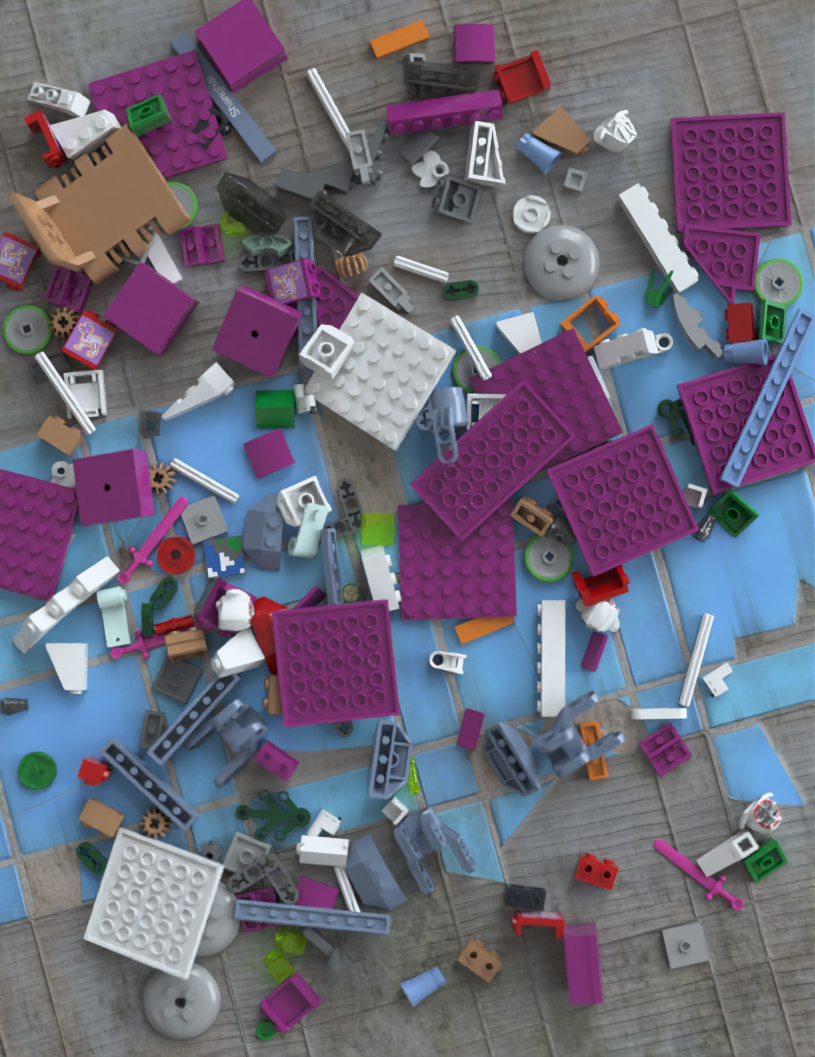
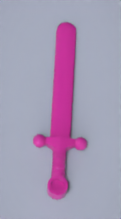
M179 497L138 551L133 546L128 547V552L130 554L133 553L134 560L124 572L118 575L120 583H128L132 572L135 571L140 563H145L148 568L153 566V562L146 558L188 505L187 498Z
M194 622L195 626L193 627L203 628V631L208 630L202 627L203 622ZM187 627L178 631H180V633L187 632L188 629L192 627ZM137 630L135 635L138 637V641L129 646L112 648L111 656L113 658H120L124 654L141 650L143 652L142 657L148 659L150 654L146 649L165 644V636L169 635V633L159 636L155 634L153 637L143 638L142 631Z
M661 839L654 842V848L710 890L709 893L705 894L707 901L712 899V895L718 894L728 901L735 910L743 908L744 903L741 899L735 898L722 888V882L726 880L724 874L719 875L718 881L711 876L706 877L699 867Z

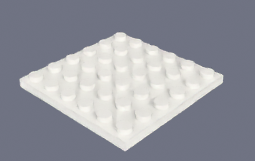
M361 293L340 328L341 332L350 336L354 341L346 360L333 380H328L314 372L305 387V393L314 395L317 401L397 451L456 353V350L369 296Z
M119 827L84 939L180 978L188 979L224 865Z

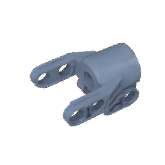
M450 387L432 391L423 409H421L416 417L417 425L420 429L435 434L439 458L446 464H452L457 460L456 438L462 436L467 431V425L469 424L463 389L461 387ZM442 432L449 433L447 441L441 440ZM446 450H451L453 452V457L451 460H446L444 458V453Z
M590 691L563 707L551 724V730L535 739L540 752H546L552 763L551 767L558 777L566 776L584 765L587 761L596 760L619 746L625 740L622 732L616 731L610 732L591 745L586 746L580 734L570 722L594 707L599 699L595 691Z
M238 699L227 706L215 718L208 719L184 741L183 746L187 751L199 748L213 734L219 731L237 754L229 764L216 774L213 780L215 786L220 789L249 765L257 747L256 742L270 728L253 707L247 702L242 703Z
M431 806L420 809L406 817L399 823V827L394 829L395 838L407 858V865L425 895L433 892L434 887L433 879L421 857L444 847L446 844H449L462 870L468 874L477 870L476 863L461 835L444 822L440 823Z

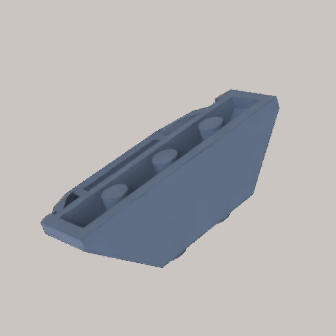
M278 494L266 495L247 510L243 549L261 570L280 571L285 520L276 502Z
M378 719L373 735L368 769V797L389 799L391 795L408 782L413 742L398 722Z
M498 722L484 730L483 752L503 785L520 793L523 797L541 789L539 764L519 731L502 722Z
M368 833L354 841L345 870L363 903L392 910L406 902L407 899L372 835Z

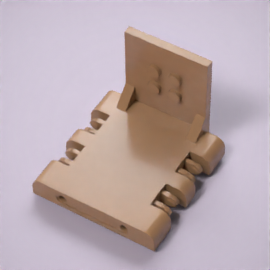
M127 123L106 138V142L113 153L110 152L106 145H103L101 147L102 151L107 156L103 161L96 152L92 153L94 160L90 154L85 153L74 161L79 171L73 167L71 168V173L76 180L71 182L65 173L61 176L67 187H65L59 176L54 175L34 190L40 201L36 202L15 192L8 196L49 261L82 274L86 272L97 285H101L120 271L110 254L119 264L122 262L120 255L116 251L119 248L122 249L127 257L131 255L129 248L139 257L151 249L144 239L145 237L149 242L153 240L152 235L147 230L148 227L152 226L154 231L160 235L162 230L157 224L158 221L162 228L171 235L191 221L178 198Z

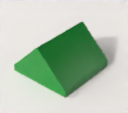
M161 94L126 109L130 128L137 136L172 121Z
M762 300L757 304L755 340L766 338L767 343L782 345L785 338L787 306L785 307L768 300Z
M294 390L256 391L255 415L257 429L295 428Z
M732 489L727 490L707 512L735 538L760 515Z
M772 837L758 845L759 848L740 860L756 884L788 862L780 845Z

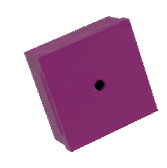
M241 0L195 30L197 42L233 95L288 59L284 47L252 0Z
M140 262L103 316L150 350L163 357L200 302L149 265Z
M244 285L235 291L212 350L273 379L281 368L303 312Z
M128 449L72 460L81 527L155 516L146 451Z
M596 922L564 925L570 1005L603 1004Z

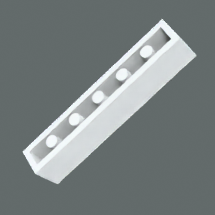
M638 183L619 194L617 200L665 278L671 270L674 271L668 283L675 293L680 294L698 282L697 277L699 275L695 268H691L687 261L689 259L684 251L681 252L677 245L679 243L676 237L670 235L667 230L669 227L666 221L657 214L659 212L657 206L649 201L647 190Z
M541 600V604H537V616H541V623H537V635H541V643H537V654H541V662H537V674H540V681H537V693H540V701H537V712H540L542 717H557L560 710L565 707V600Z

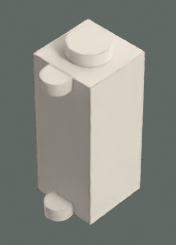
M302 835L301 843L297 844V855H300V863L346 867L349 840Z

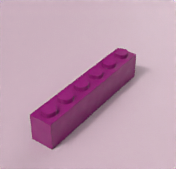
M499 89L386 106L390 136L473 124L475 121L488 122L503 119Z

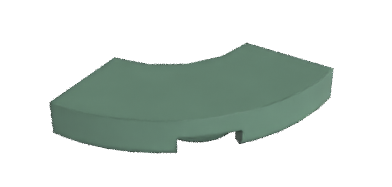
M255 235L240 242L241 247L252 257L262 253H270L280 258L294 248L293 242L278 235Z

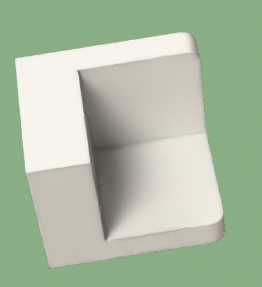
M691 484L685 485L683 494L688 505L696 509L702 508L707 489Z
M394 796L381 811L396 826L408 813L409 809Z

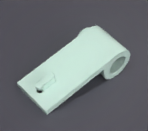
M306 503L297 537H291L288 543L289 555L309 559L317 555L321 537L320 530L323 529L329 509L328 506Z
M119 586L98 590L97 600L102 610L107 648L131 644L124 601H127L125 589L122 590Z

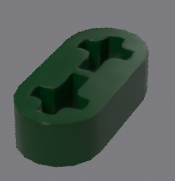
M473 280L451 282L443 288V296L448 301L471 299L477 296L479 292V286ZM468 285H471L476 290L469 294V291H462V289H467ZM449 287H452L453 290H460V292H455L453 297H450V294H446V291H449Z
M167 577L161 581L149 599V603L153 604V609L162 610L167 606L178 590L179 584L176 579ZM171 581H173L174 583L172 584V586L174 587V589H169L166 593H164V590L167 587L165 583H170ZM163 594L164 597L161 600L163 605H157L156 607L154 598H159Z
M142 603L143 637H153L152 603Z
M83 842L77 847L76 855L92 873L101 874L106 870L108 864L106 858L92 843ZM82 846L84 848H86L87 846L90 848L88 853L92 856L91 858L88 856V854L82 855ZM93 858L96 862L102 861V870L100 868L95 869L96 863L92 860Z

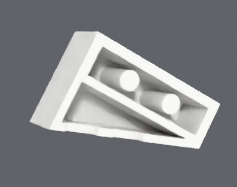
M106 110L50 125L65 154L72 160L78 159L85 153H91L104 144L108 136L121 128L114 114Z
M475 121L472 124L464 181L472 184L502 188L506 182L503 177L502 162L499 157L494 124Z
M646 328L636 330L631 334L619 335L617 339L611 341L610 339L602 340L599 342V345L594 346L599 369H607L659 354L653 331L646 330Z
M383 544L360 550L373 600L388 599L389 611L399 609L398 602L401 601L399 590L395 591L393 584H397L394 572L390 573L389 566H392L390 556L385 555Z

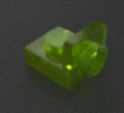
M224 212V217H220L219 228H222L223 234L246 237V226L238 221H232L230 224V215L228 212Z
M281 927L275 936V946L284 952L298 955L303 954L307 937Z
M279 947L270 951L263 958L266 968L278 983H281L295 973L294 968L283 956Z

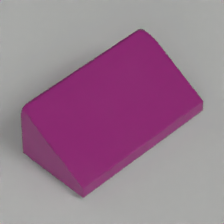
M314 586L293 609L316 607L326 597V594L318 586Z
M595 631L592 632L581 662L582 668L593 672L597 670L608 639L607 635Z
M466 708L456 745L476 750L485 716L484 712Z

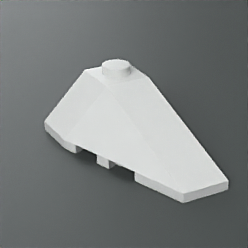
M215 363L198 379L199 384L190 387L184 394L185 398L177 400L161 417L168 421L223 395L227 396L234 390L233 386L235 383Z

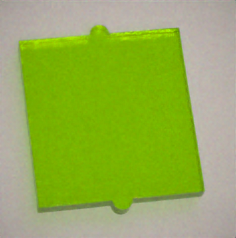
M361 513V527H359L361 531L360 544L394 545V531L396 530L394 528V514Z

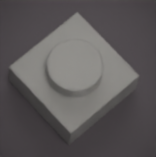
M569 168L563 187L581 193L587 173Z

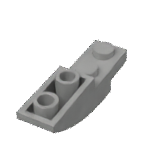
M675 293L671 297L672 309L684 337L696 352L703 347L717 360L724 353L722 351L723 347L716 340L712 341L708 337L709 333L705 328L698 326L702 321L700 312L695 308L692 309L687 304L688 301L683 295Z

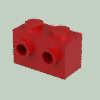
M753 303L727 304L724 316L725 320H728L726 339L729 340V343L755 341Z
M88 756L83 759L77 777L85 780L84 783L89 786L95 787V785H100L109 780L112 774V769H110L111 763Z
M588 852L585 855L580 854L573 877L612 890L619 869L615 862L606 858L603 861L598 860L596 855Z

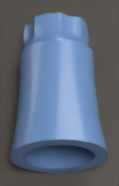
M528 133L524 134L517 144V149L523 152V155L537 165L545 175L554 167L561 156V152L549 147L536 137L533 138Z
M766 338L725 345V362L767 365L768 343Z
M436 966L430 971L427 970L400 984L411 1004L415 1007L421 1000L444 985L446 981Z

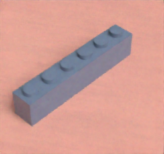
M236 674L220 678L216 676L148 750L147 754L159 765L163 766L241 678Z
M112 737L99 751L182 830L186 831L199 817L200 814L118 737Z

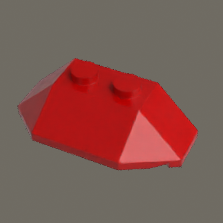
M263 596L256 599L253 603L255 613L251 623L271 674L278 673L272 611L287 610L288 608Z

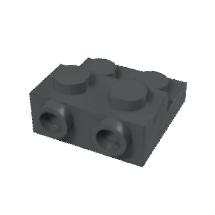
M450 175L439 179L436 185V189L439 192L431 204V207L434 208L433 214L472 224L482 187Z

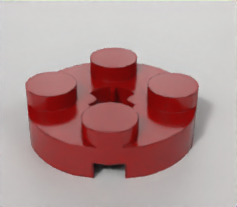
M173 536L165 539L159 545L157 559L159 566L165 572L183 574L194 565L196 551L189 540ZM174 550L175 552H177V550L181 552L180 560L176 559V561H174L172 559L173 555L171 553Z

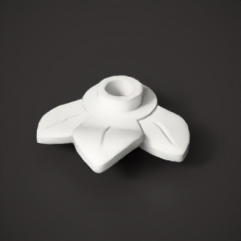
M428 150L423 155L424 161L418 162L411 167L413 173L422 178L420 186L425 188L433 187L439 179L449 174L448 165L440 160L436 152ZM440 168L443 170V173L437 174L436 170Z
M65 461L54 463L51 469L53 475L51 482L76 489L73 464H68ZM58 468H64L65 472L63 474H59L57 471Z

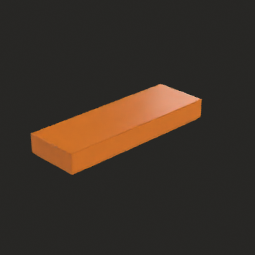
M423 20L372 39L370 44L378 60L428 40L430 37Z
M513 617L474 618L454 628L461 644H465L515 623Z
M598 720L579 723L581 738L586 746L601 738ZM604 755L594 761L586 762L589 781L608 778Z

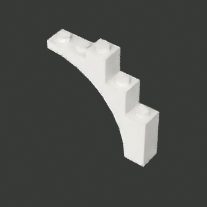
M105 557L77 576L67 588L53 596L43 608L28 617L21 625L22 628L12 638L16 647L23 654L28 652L68 613L117 575L120 570L109 557Z

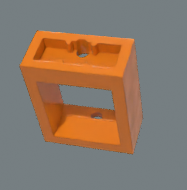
M595 295L562 321L559 327L563 332L574 328L585 353H587L620 326V319L614 312L611 313L608 310V304L602 297L599 298ZM595 305L611 327L587 344L572 326L571 322Z

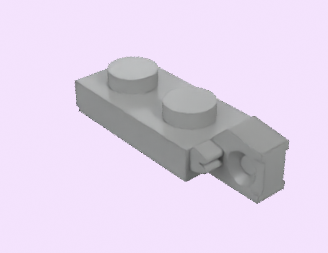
M362 129L345 133L353 170L356 176L361 175L363 185L370 184L368 173L373 172L365 131Z
M383 267L368 279L377 291L398 311L402 308L409 315L414 310V307L408 302L411 299L408 293Z

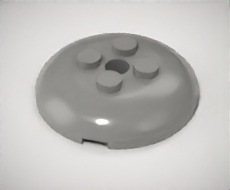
M567 225L551 226L540 231L529 242L524 254V272L531 287L543 297L555 301L572 300L587 292L596 280L599 271V254L593 241L583 231ZM563 257L567 261V265L560 266L557 263V259Z
M220 881L196 956H208L222 951L234 940L240 928L241 920H234L236 897L229 887Z
M194 962L188 979H183L158 969L147 982L143 995L144 1012L154 1029L166 1037L180 1040L194 1038L204 1033L215 1021L221 1002L220 990L216 980H214L207 969ZM176 998H184L186 1004L180 1006L177 1003Z

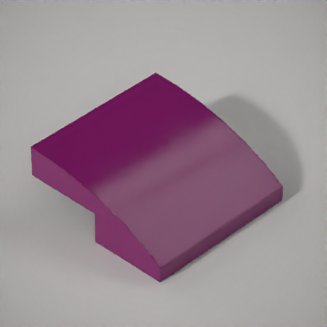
M476 23L455 24L454 63L473 64L476 62L493 64L495 62L494 25Z
M214 223L201 227L193 226L179 230L186 268L225 261L220 224Z
M56 265L43 300L62 308L67 307L68 310L73 309L75 312L82 314L93 281L88 275Z
M281 428L243 444L257 479L295 464Z
M671 722L638 743L660 778L692 757V754L681 740L680 735Z
M300 876L297 884L299 898L292 905L333 909L340 889L305 876Z
M274 886L235 895L238 900L280 904L278 893ZM241 920L243 933L282 925Z

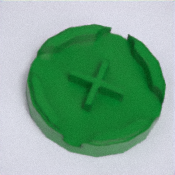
M31 752L24 756L19 763L18 775L21 779L20 781L29 789H44L51 785L56 778V763L45 752Z

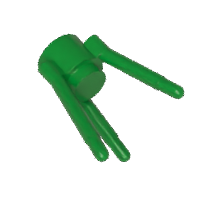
M655 269L651 270L647 290L644 294L647 304L655 308L663 305L665 299L673 290L670 286L663 295V291L674 273L673 270L669 272L659 291L653 289L652 292L651 287Z

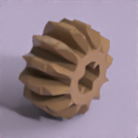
M362 252L351 253L335 260L336 271L339 277L342 278L358 275L368 269L366 257Z
M64 307L63 312L60 309H56L57 315H50L54 320L48 321V324L52 325L49 329L50 332H55L54 336L56 338L61 336L62 340H66L67 335L70 336L77 324L76 321L80 318L79 315H74L75 311L73 309L68 312V308ZM63 320L68 322V326L65 325V328L61 325L62 322L64 323Z
M155 463L152 464L154 470L149 469L152 492L155 490L156 495H160L162 489V492L167 494L166 487L173 490V486L169 485L170 482L176 483V479L170 478L175 475V472H169L171 469L169 465L164 469V463L159 464V469ZM159 474L161 476L164 475L161 484L158 481H155L156 479H158L157 475Z
M154 806L153 812L150 808L146 809L148 815H141V818L146 821L139 822V825L145 826L141 832L144 833L148 830L147 837L150 838L154 834L155 840L159 838V834L164 838L166 836L165 831H171V828L167 825L172 824L173 821L167 820L168 816L164 815L162 810L158 812L157 806ZM153 818H155V820L158 819L160 821V823L158 824L159 827H157V825H152V823L154 822Z

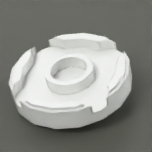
M529 195L517 201L512 217L514 224L519 230L524 233L535 234L546 228L550 221L551 212L544 199Z

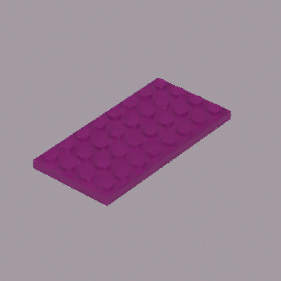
M523 379L456 441L458 457L454 463L446 464L438 457L409 485L456 536L463 541L576 436ZM446 450L444 453V458L446 460H451L453 457V452L451 450Z

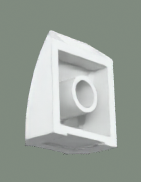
M322 324L299 354L300 361L307 368L326 379L333 380L351 351L354 341L350 336L335 327Z
M316 475L279 492L276 502L287 524L294 527L301 524L306 503L328 506V513L332 511L318 484L319 481Z

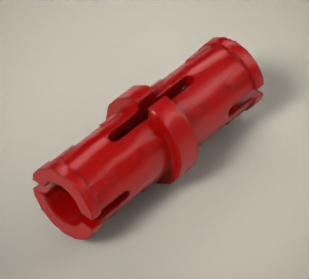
M192 614L176 619L173 617L168 621L154 624L156 635L159 636L195 625Z

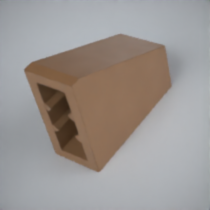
M561 107L532 131L531 134L533 138L536 137L549 147L574 158L579 154L583 156L590 149L588 146L591 140Z

